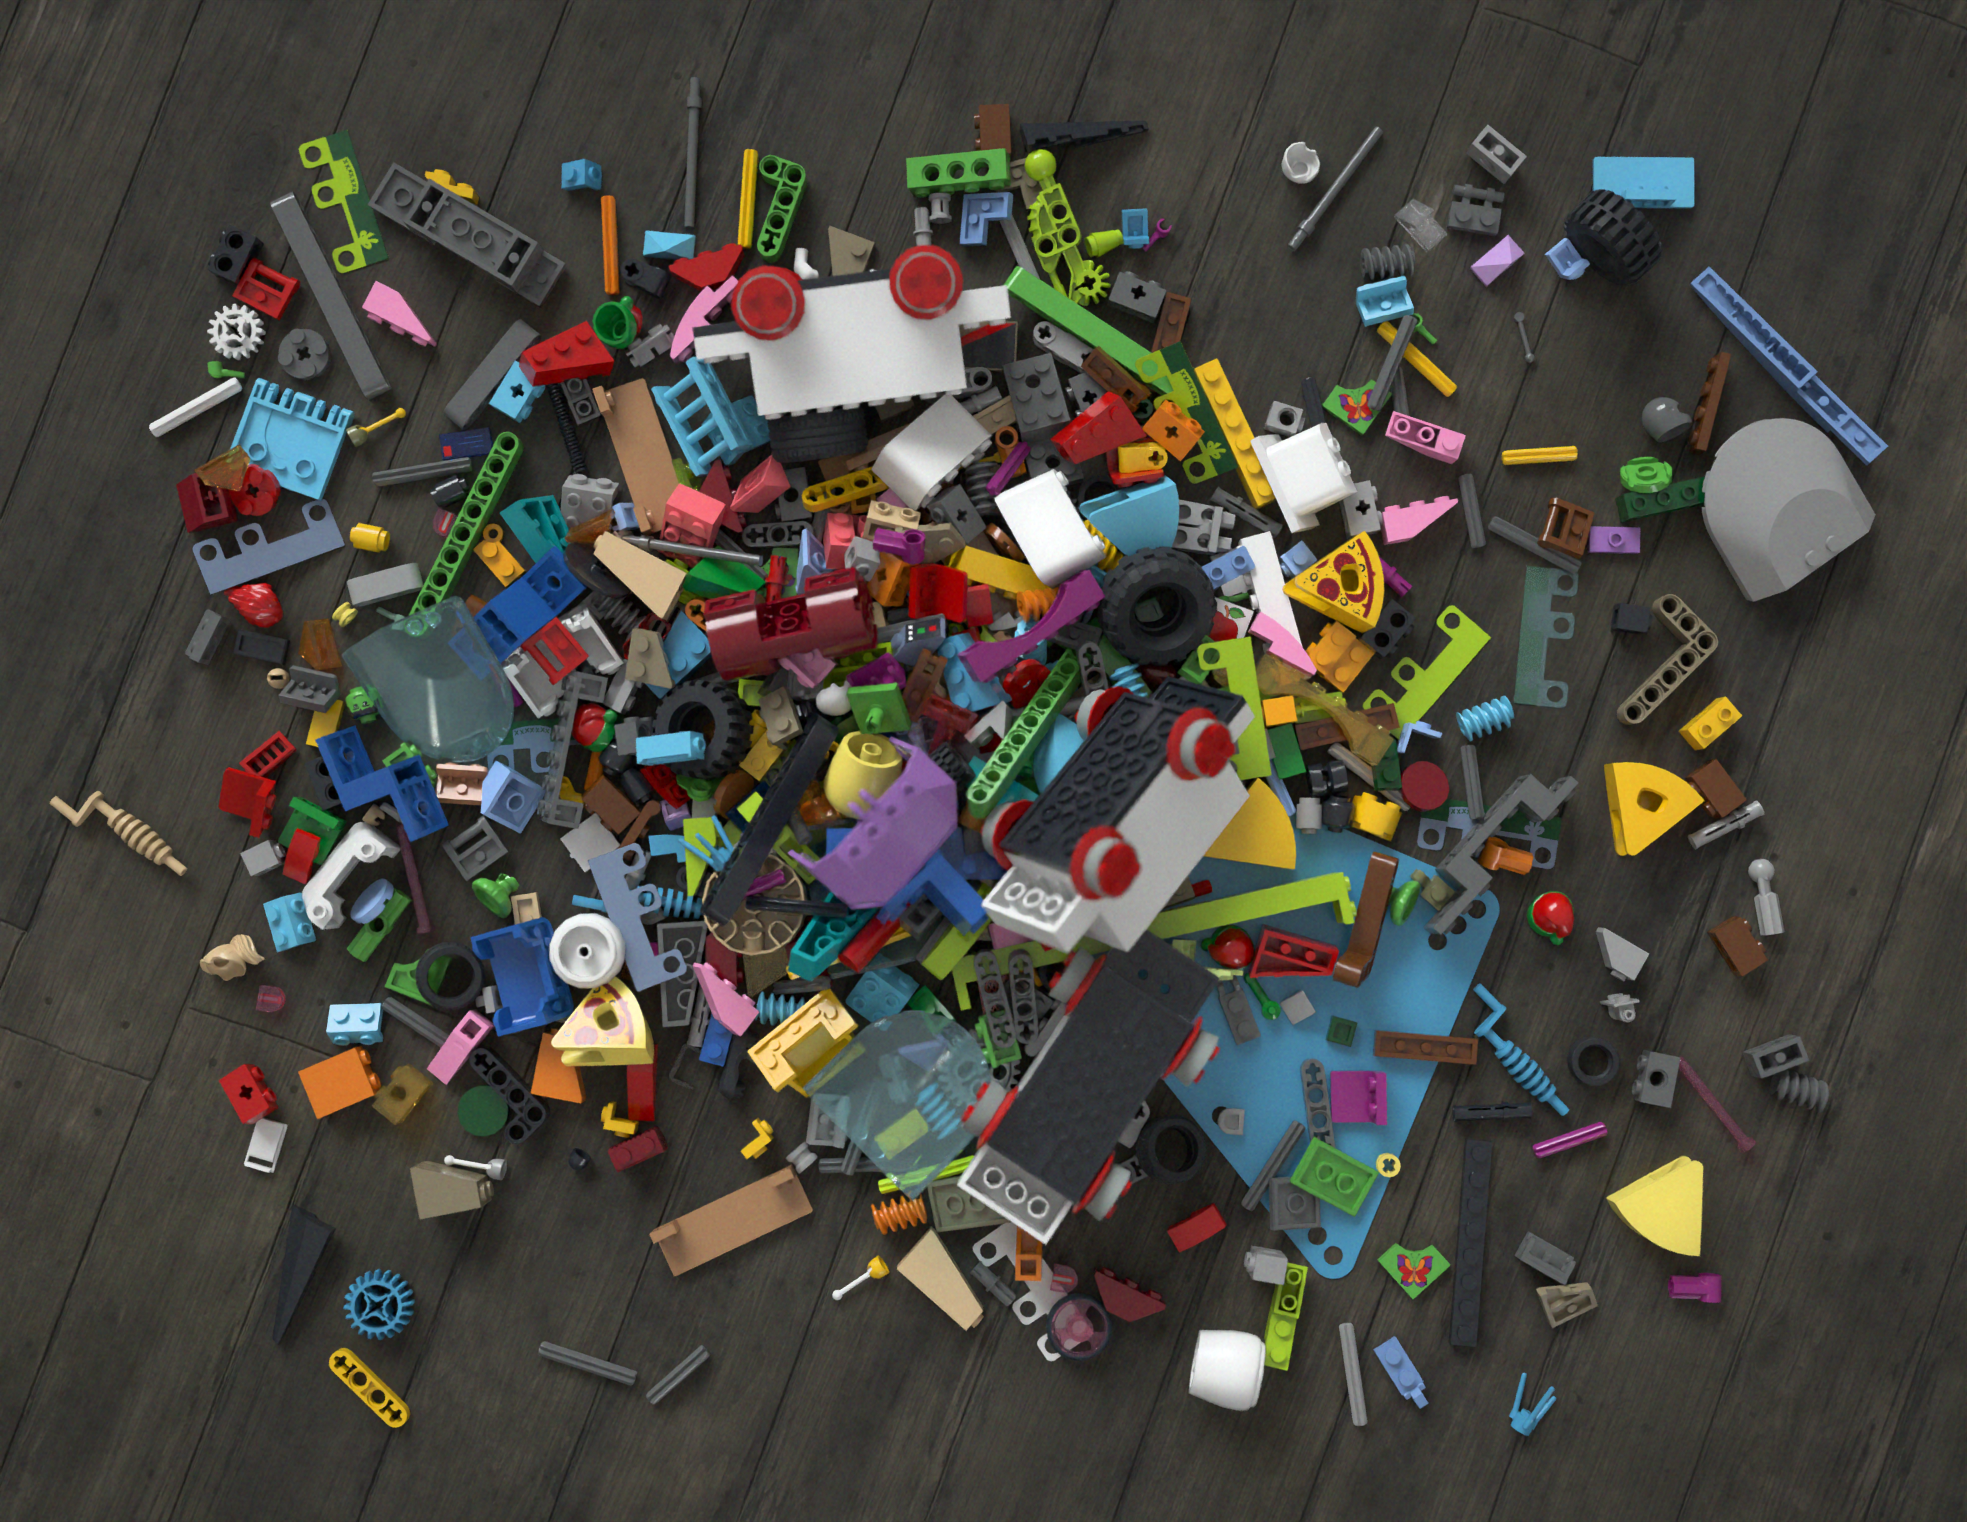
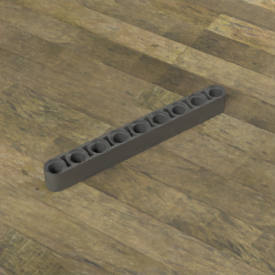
M292 191L271 201V207L367 400H371L391 390V385L297 195Z

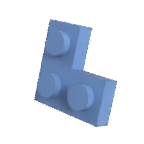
M1010 192L964 194L960 244L964 247L987 246L988 222L1011 220L1013 194Z

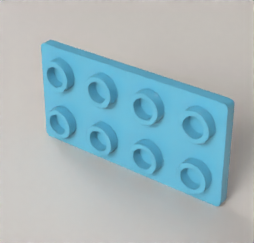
M1595 157L1593 159V191L1599 189L1613 191L1615 195H1620L1627 202H1631L1635 208H1692L1694 206V158Z

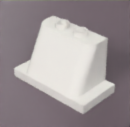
M1327 423L1316 425L1283 441L1279 434L1258 436L1250 440L1291 533L1310 530L1319 526L1320 524L1315 513L1357 492L1350 477V467L1342 459L1339 452L1340 445L1332 437Z

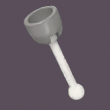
M451 1155L446 1156L444 1159L445 1164L448 1166L457 1164L485 1169L490 1178L503 1180L507 1168V1161L503 1159H492L488 1164L454 1159Z

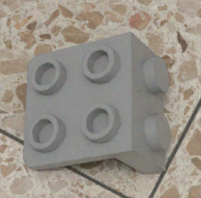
M582 474L568 476L562 486L561 513L570 534L596 539L599 535L603 536L605 531L611 534L612 505L618 494L619 483L612 482L606 478L591 479Z

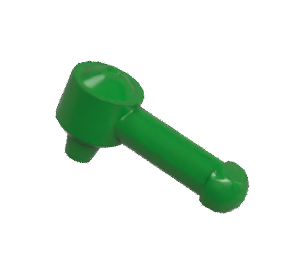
M1247 972L1244 975V981L1249 985L1262 1005V1016L1269 1020L1278 1018L1281 1013L1280 1005L1275 1001H1271L1258 980L1250 978Z

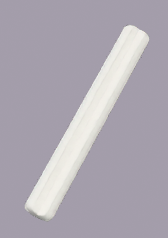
M236 378L224 382L151 423L150 431L155 437L167 433L242 390L241 384Z

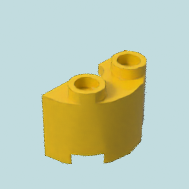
M1363 792L1362 796L1355 795L1352 801L1355 804V813L1351 827L1366 831L1391 842L1402 814L1399 812L1401 806L1388 801L1386 805L1376 802V796Z

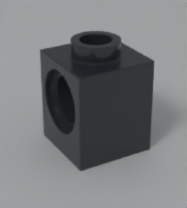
M1625 603L1614 605L1610 630L1637 635L1647 633L1653 621V616L1650 614L1651 607Z

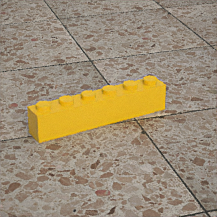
M1216 358L1194 368V372L1238 465V468H1235L1253 508L1259 509L1277 501L1250 440L1254 439V436L1218 359Z

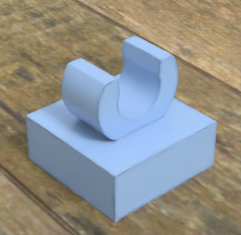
M618 503L612 506V518H616L618 524L612 527L614 531L635 530L639 528L633 510L635 507L634 503Z

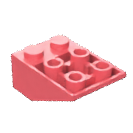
M679 483L666 503L660 540L712 548L722 523L726 504ZM658 550V552L663 553L667 557L677 558L691 568H694L704 558Z
M827 513L823 532L826 569H845L844 554L854 536L862 538L867 515Z

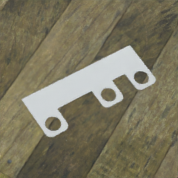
M1013 1222L1004 1223L975 1243L973 1252L979 1261H982L988 1267L1007 1255L1015 1267L1017 1225ZM989 1242L995 1245L997 1252L993 1258L985 1259L982 1257L980 1248L984 1243ZM1043 1258L1041 1281H1025L1031 1291L1013 1304L1014 1312L1025 1325L1031 1324L1045 1313L1048 1315L1053 1305L1068 1295L1060 1283L1052 1282L1054 1274ZM1072 1300L1063 1304L1053 1317L1052 1322L1055 1328L1051 1331L1058 1336L1061 1342V1349L1065 1352H1068L1094 1333ZM1032 1301L1036 1305V1313L1032 1317H1024L1021 1314L1020 1306L1023 1302ZM1045 1334L1039 1338L1037 1345L1047 1360L1055 1361L1061 1355L1058 1353L1051 1354L1046 1351L1045 1342L1048 1337Z

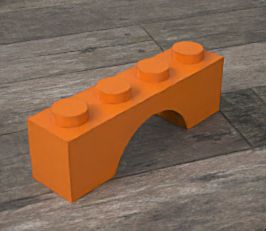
M1018 1225L1015 1281H1041L1043 1242Z

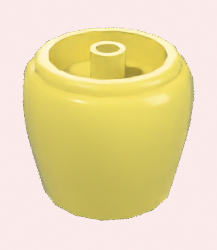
M860 731L849 733L842 739L829 764L823 786L827 800L840 813L848 817L860 819L847 805L852 801L860 806L864 813L872 807L860 797L859 792L862 788L878 800L901 776L903 757L888 741V737L882 734L875 735V733L873 735L861 734Z

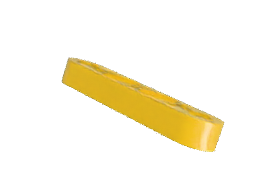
M872 467L806 488L802 492V501L806 510L818 512L889 489V487L871 470ZM872 476H874L876 483H873ZM864 479L868 481V485L864 488H859L855 486V482ZM835 487H841L845 491L843 494L836 496L831 494V490ZM823 492L827 493V499H825ZM814 496L817 501L813 502L810 497Z
M342 1348L331 1355L329 1359L331 1370L386 1424L396 1428L402 1426L408 1420L410 1410L407 1404L351 1350ZM345 1356L347 1358L345 1361L346 1365L339 1366L337 1364L339 1362L338 1357ZM355 1365L357 1368L352 1370L350 1374L347 1375L346 1372L349 1370V1368ZM356 1372H362L366 1375L367 1382L365 1385L361 1386L355 1383L354 1375ZM374 1390L384 1392L385 1401L383 1403H376L373 1400L372 1393ZM391 1400L393 1403L389 1407L394 1411L400 1409L402 1411L401 1418L393 1419L394 1412L390 1408H387L385 1411L382 1408Z

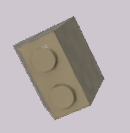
M424 1161L410 1168L419 1220L481 1208L492 1200L491 1196L494 1195L492 1181H488V1177L485 1174L431 1161Z

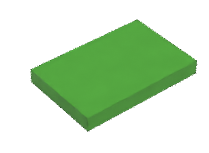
M1313 1137L1289 1182L1355 1217L1379 1172L1322 1140Z

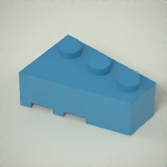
M681 610L671 631L663 642V650L668 657V668L671 679L675 681V687L688 680L712 657L708 637ZM645 683L660 700L667 693L672 694V689Z
M969 633L945 638L937 648L938 655L948 659L943 673L955 716L998 705L1002 700L1004 702L1012 701L1010 695L1006 694L997 676L987 683L972 681L957 656L975 643Z

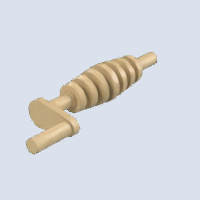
M100 791L93 793L78 813L57 796L50 801V805L72 821V824L76 827L80 826L95 808L108 818L107 824L114 828V832L117 835H121V839L125 843L128 842V846L131 849H136V852L141 855L145 854V857L149 860L154 859V863L157 865L165 863L180 876L187 871V868L172 856L173 850L170 846H165L166 842L162 838L159 839V835L152 831L149 825H144V822L139 819L135 820L133 815L127 814L123 809L114 810L102 800L104 794Z

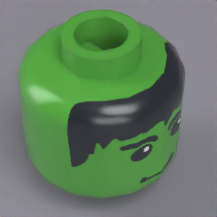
M369 685L349 690L350 694L346 696L345 700L351 719L360 720L361 724L376 721V716L383 710L377 690L370 688Z

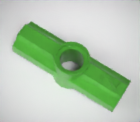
M393 887L392 898L390 900L386 898L383 902L385 905L384 910L372 921L365 923L347 947L350 954L363 962L367 961L385 935L392 931L394 923L412 901L405 893ZM377 918H381L384 922V928L381 931H377L374 926Z

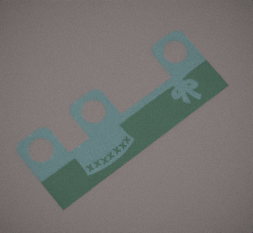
M1526 567L1514 703L1563 708L1567 704L1568 685L1565 682L1544 680L1548 637L1570 639L1573 636L1575 622L1574 616L1570 613L1550 611L1552 595H1576L1579 579L1577 572L1573 574L1563 569ZM1562 575H1569L1573 579V587L1568 591H1563L1558 587L1557 581ZM1560 617L1566 618L1570 624L1569 630L1563 634L1556 632L1553 627L1554 621ZM1558 686L1562 689L1563 697L1559 702H1552L1548 699L1547 691L1550 687Z

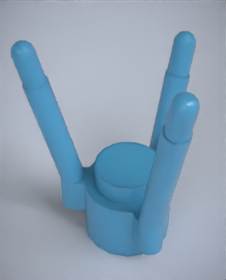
M713 815L712 820L727 850L722 847L717 851L699 833L695 837L713 855L711 858L682 838H679L678 842L719 872L722 871L734 847L717 817Z
M1522 1373L1514 1406L1509 1417L1513 1419L1510 1425L1515 1430L1529 1436L1540 1419L1556 1401V1397L1552 1396L1550 1398L1554 1391V1387L1551 1386L1533 1412L1522 1408L1521 1412L1518 1411L1527 1377L1526 1373Z

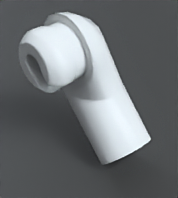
M796 248L794 272L799 274L803 280L819 278L818 271L812 270L807 264L808 250Z

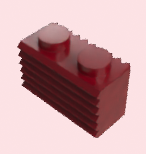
M655 1126L645 1132H641L639 1135L637 1134L630 1139L611 1146L608 1153L618 1173L668 1149V1146L660 1128Z

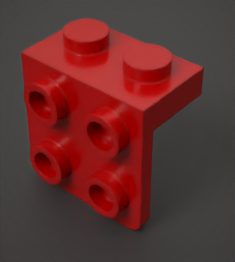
M1152 437L1137 439L1130 443H1149L1156 441ZM1118 447L1105 452L1108 475L1113 484H1118V487L1132 486L1133 482L1142 480L1143 483H1154L1158 481V478L1164 477L1162 468L1158 470L1121 473L1119 472ZM1157 451L1153 452L1152 460H1157Z
M936 563L910 566L909 617L918 619L944 614L946 619L959 623L965 622L967 618L968 574L965 571Z
M227 768L223 774L219 809L252 819L249 835L259 838L264 829L268 830L272 823L273 815H271V810L276 801V795H274L276 781L234 768Z

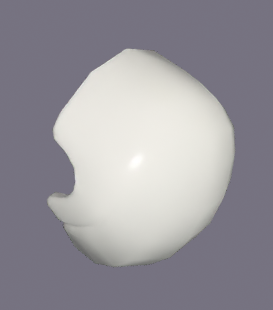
M1305 142L1291 144L1286 149L1281 166L1283 173L1288 179L1298 184H1305L1311 182L1318 174L1320 162L1315 150L1308 149Z
M847 680L844 682L843 687H838L835 683H832L829 688L821 690L817 694V708L824 714L834 716L849 712L851 705L846 693L848 688L852 686H850Z

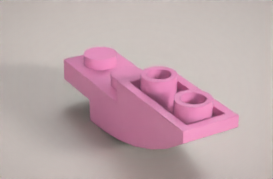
M733 275L716 292H713L706 286L689 306L678 326L672 343L670 356L676 364L680 361L685 362L693 354L692 350L695 348L692 327L710 325L708 321L710 319L712 321L715 320L722 313L723 310L721 308L728 302L732 303V293L738 282Z

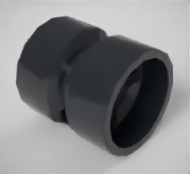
M1343 760L1327 762L1326 766H1323L1321 763L1306 766V779L1311 797L1324 796L1328 791L1332 794L1348 792V779Z

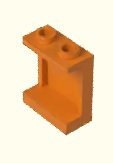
M362 1046L355 1047L298 1071L317 1119L380 1093V1079L376 1073L372 1072L369 1065L371 1064V1057L366 1049L363 1050Z

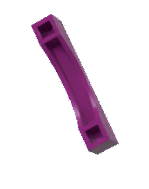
M1080 570L1060 584L1056 598L1049 611L1030 630L1018 637L1005 641H977L957 656L972 681L987 683L997 676L996 672L1003 667L1007 669L1017 663V657L1023 653L1026 655L1038 648L1037 643L1043 639L1049 640L1059 633L1058 629L1063 625L1069 626L1079 620V614L1084 611L1089 612L1100 605L1098 601L1103 599L1105 595L1090 570Z

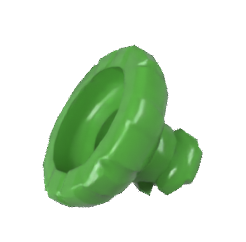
M500 874L498 876L499 879L496 881L486 878L475 880L472 883V889L479 901L494 915L506 918L511 912L509 895L519 887L517 880L506 874Z
M1408 881L1399 888H1392L1388 905L1390 908V919L1395 925H1403L1411 915L1420 894L1421 885L1419 882Z

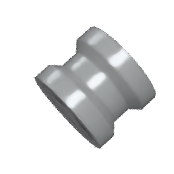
M805 1141L786 1157L788 1162H792L796 1166L795 1170L798 1174L818 1158L815 1153L809 1151L808 1144Z

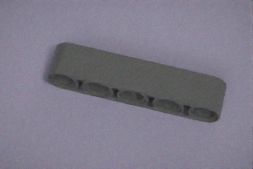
M522 319L517 320L447 404L443 414L462 430L468 429L490 403L514 361L516 360L520 363L522 352L537 345L541 335Z

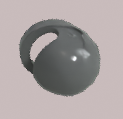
M1658 397L1650 401L1644 407L1641 416L1642 427L1657 442H1665L1681 435L1692 426L1693 422L1690 415L1681 413L1678 410L1680 404L1668 397Z

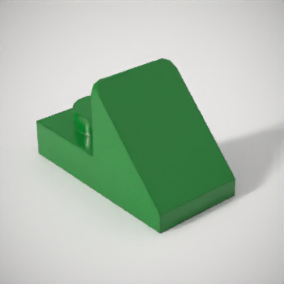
M926 985L907 1002L936 1037L955 1021L953 1014Z

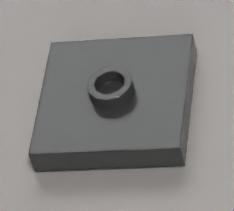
M1292 1176L1269 1178L1270 1230L1321 1227L1320 1198L1289 1182Z

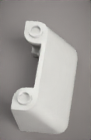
M1054 469L1006 490L994 498L1034 572L1042 583L1053 589L1059 587L1061 583L1080 570H1087L1106 557L1103 552L1105 548L1103 541L1098 535L1093 536L1088 532L1066 493V485L1069 484L1067 478L1062 471L1057 472Z
M586 604L578 605L558 618L589 655L587 660L590 665L595 666V673L600 671L602 674L607 673L611 675L621 668L620 665L623 664L622 658ZM539 640L535 645L554 668L560 671L563 668L562 664L546 645ZM521 647L517 648L502 663L503 671L537 718L543 715L548 716L557 709L558 698L564 695V690H561L562 679L553 686L549 682V676L529 652H524Z
M366 822L354 824L302 891V899L308 918L321 929L340 928L347 917L341 911V904L345 900L335 893L360 860L363 862H374L383 855L394 858L401 850V847L376 827Z

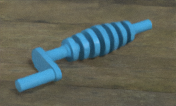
M663 888L657 889L661 899V906L664 907L663 916L668 917L670 908L674 909L673 917H679L680 910L684 911L683 918H689L690 912L694 913L695 919H699L700 915H702L700 912L702 898L698 897L695 903L692 902L693 896L687 895L685 901L682 900L683 892L678 891L675 899L672 898L674 889L668 888L667 895L664 897L662 896ZM650 891L646 893L641 892L638 896L639 903H644V907H649L650 904L653 905L655 896ZM573 895L572 905L601 910L607 913L603 900ZM660 908L653 910V913L658 914Z
M1479 983L1473 990L1493 1012L1474 1033L1478 1037L1484 1035L1496 1048V1057L1498 1059L1502 1058L1501 1063L1504 1067L1509 1066L1507 1071L1510 1075H1514L1513 1079L1517 1083L1522 1082L1521 1086L1524 1089H1529L1530 1094L1533 1096L1538 1094L1537 1099L1540 1102L1548 1101L1561 1116H1564L1569 1111V1108L1555 1095L1556 1087L1553 1084L1548 1085L1550 1079L1547 1076H1543L1544 1071L1540 1067L1537 1068L1538 1064L1536 1061H1529V1055L1526 1053L1521 1054L1522 1050L1519 1047L1513 1048L1514 1043L1510 1040L1503 1041L1491 1029L1493 1024L1504 1013L1506 1007L1500 1004Z

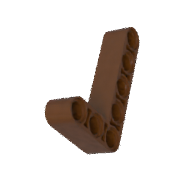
M1378 852L1372 853L1348 948L1337 961L1333 981L1359 988L1369 977L1394 885L1399 858Z

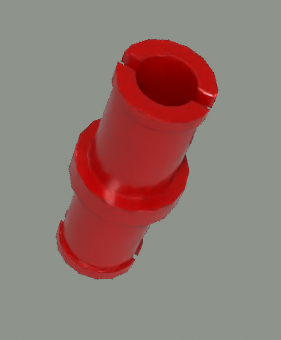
M777 555L770 556L769 576L765 579V584H767L766 602L781 599L782 586H785L786 582L783 579L785 563L787 561L786 557L781 556L778 562Z

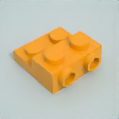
M1335 621L1333 624L1328 622L1319 633L1322 636L1317 644L1312 642L1305 652L1317 670L1316 673L1343 693L1374 655V652L1356 639L1357 636L1338 621Z

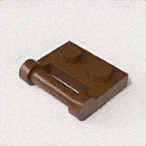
M1551 498L1548 504L1549 513L1544 530L1539 535L1537 544L1542 548H1551L1579 559L1585 549L1594 512L1559 498ZM1559 512L1565 513V518L1558 539L1553 537V532Z

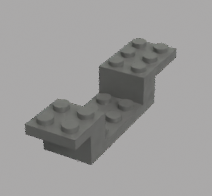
M394 162L368 203V206L429 243L433 245L435 243L440 244L489 273L499 284L542 308L567 267L566 263L544 251L537 241L433 180L429 179L426 182Z
M1532 774L1519 776L1484 814V818L1480 819L1435 868L1457 890L1445 905L1427 922L1424 928L1430 934L1441 935L1443 932L1445 934L1449 933L1456 925L1454 920L1460 913L1462 915L1466 914L1473 906L1471 901L1477 895L1482 896L1491 885L1488 882L1493 877L1470 856L1473 855L1475 857L1484 848V840L1489 836L1492 838L1502 828L1500 823L1506 817L1508 819L1511 818L1519 810L1531 822H1543L1546 819L1549 821L1558 813L1559 809L1557 806L1563 800L1567 802L1576 793L1574 788L1578 782L1572 776L1557 779L1547 789Z

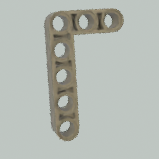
M1669 594L1658 598L1653 603L1652 610L1654 615L1683 644L1619 706L1617 718L1624 725L1642 722L1718 646V638L1715 633L1676 595ZM1664 601H1668L1671 604L1672 609L1670 613L1664 611ZM1682 619H1686L1689 622L1688 631L1682 629ZM1700 637L1706 639V649L1699 646L1698 641ZM1682 654L1689 658L1690 662L1687 667L1681 663ZM1664 672H1668L1671 675L1672 680L1670 684H1666L1663 681ZM1647 689L1651 690L1654 694L1652 702L1647 701L1645 698V691ZM1629 707L1634 708L1636 711L1634 720L1627 716V709Z

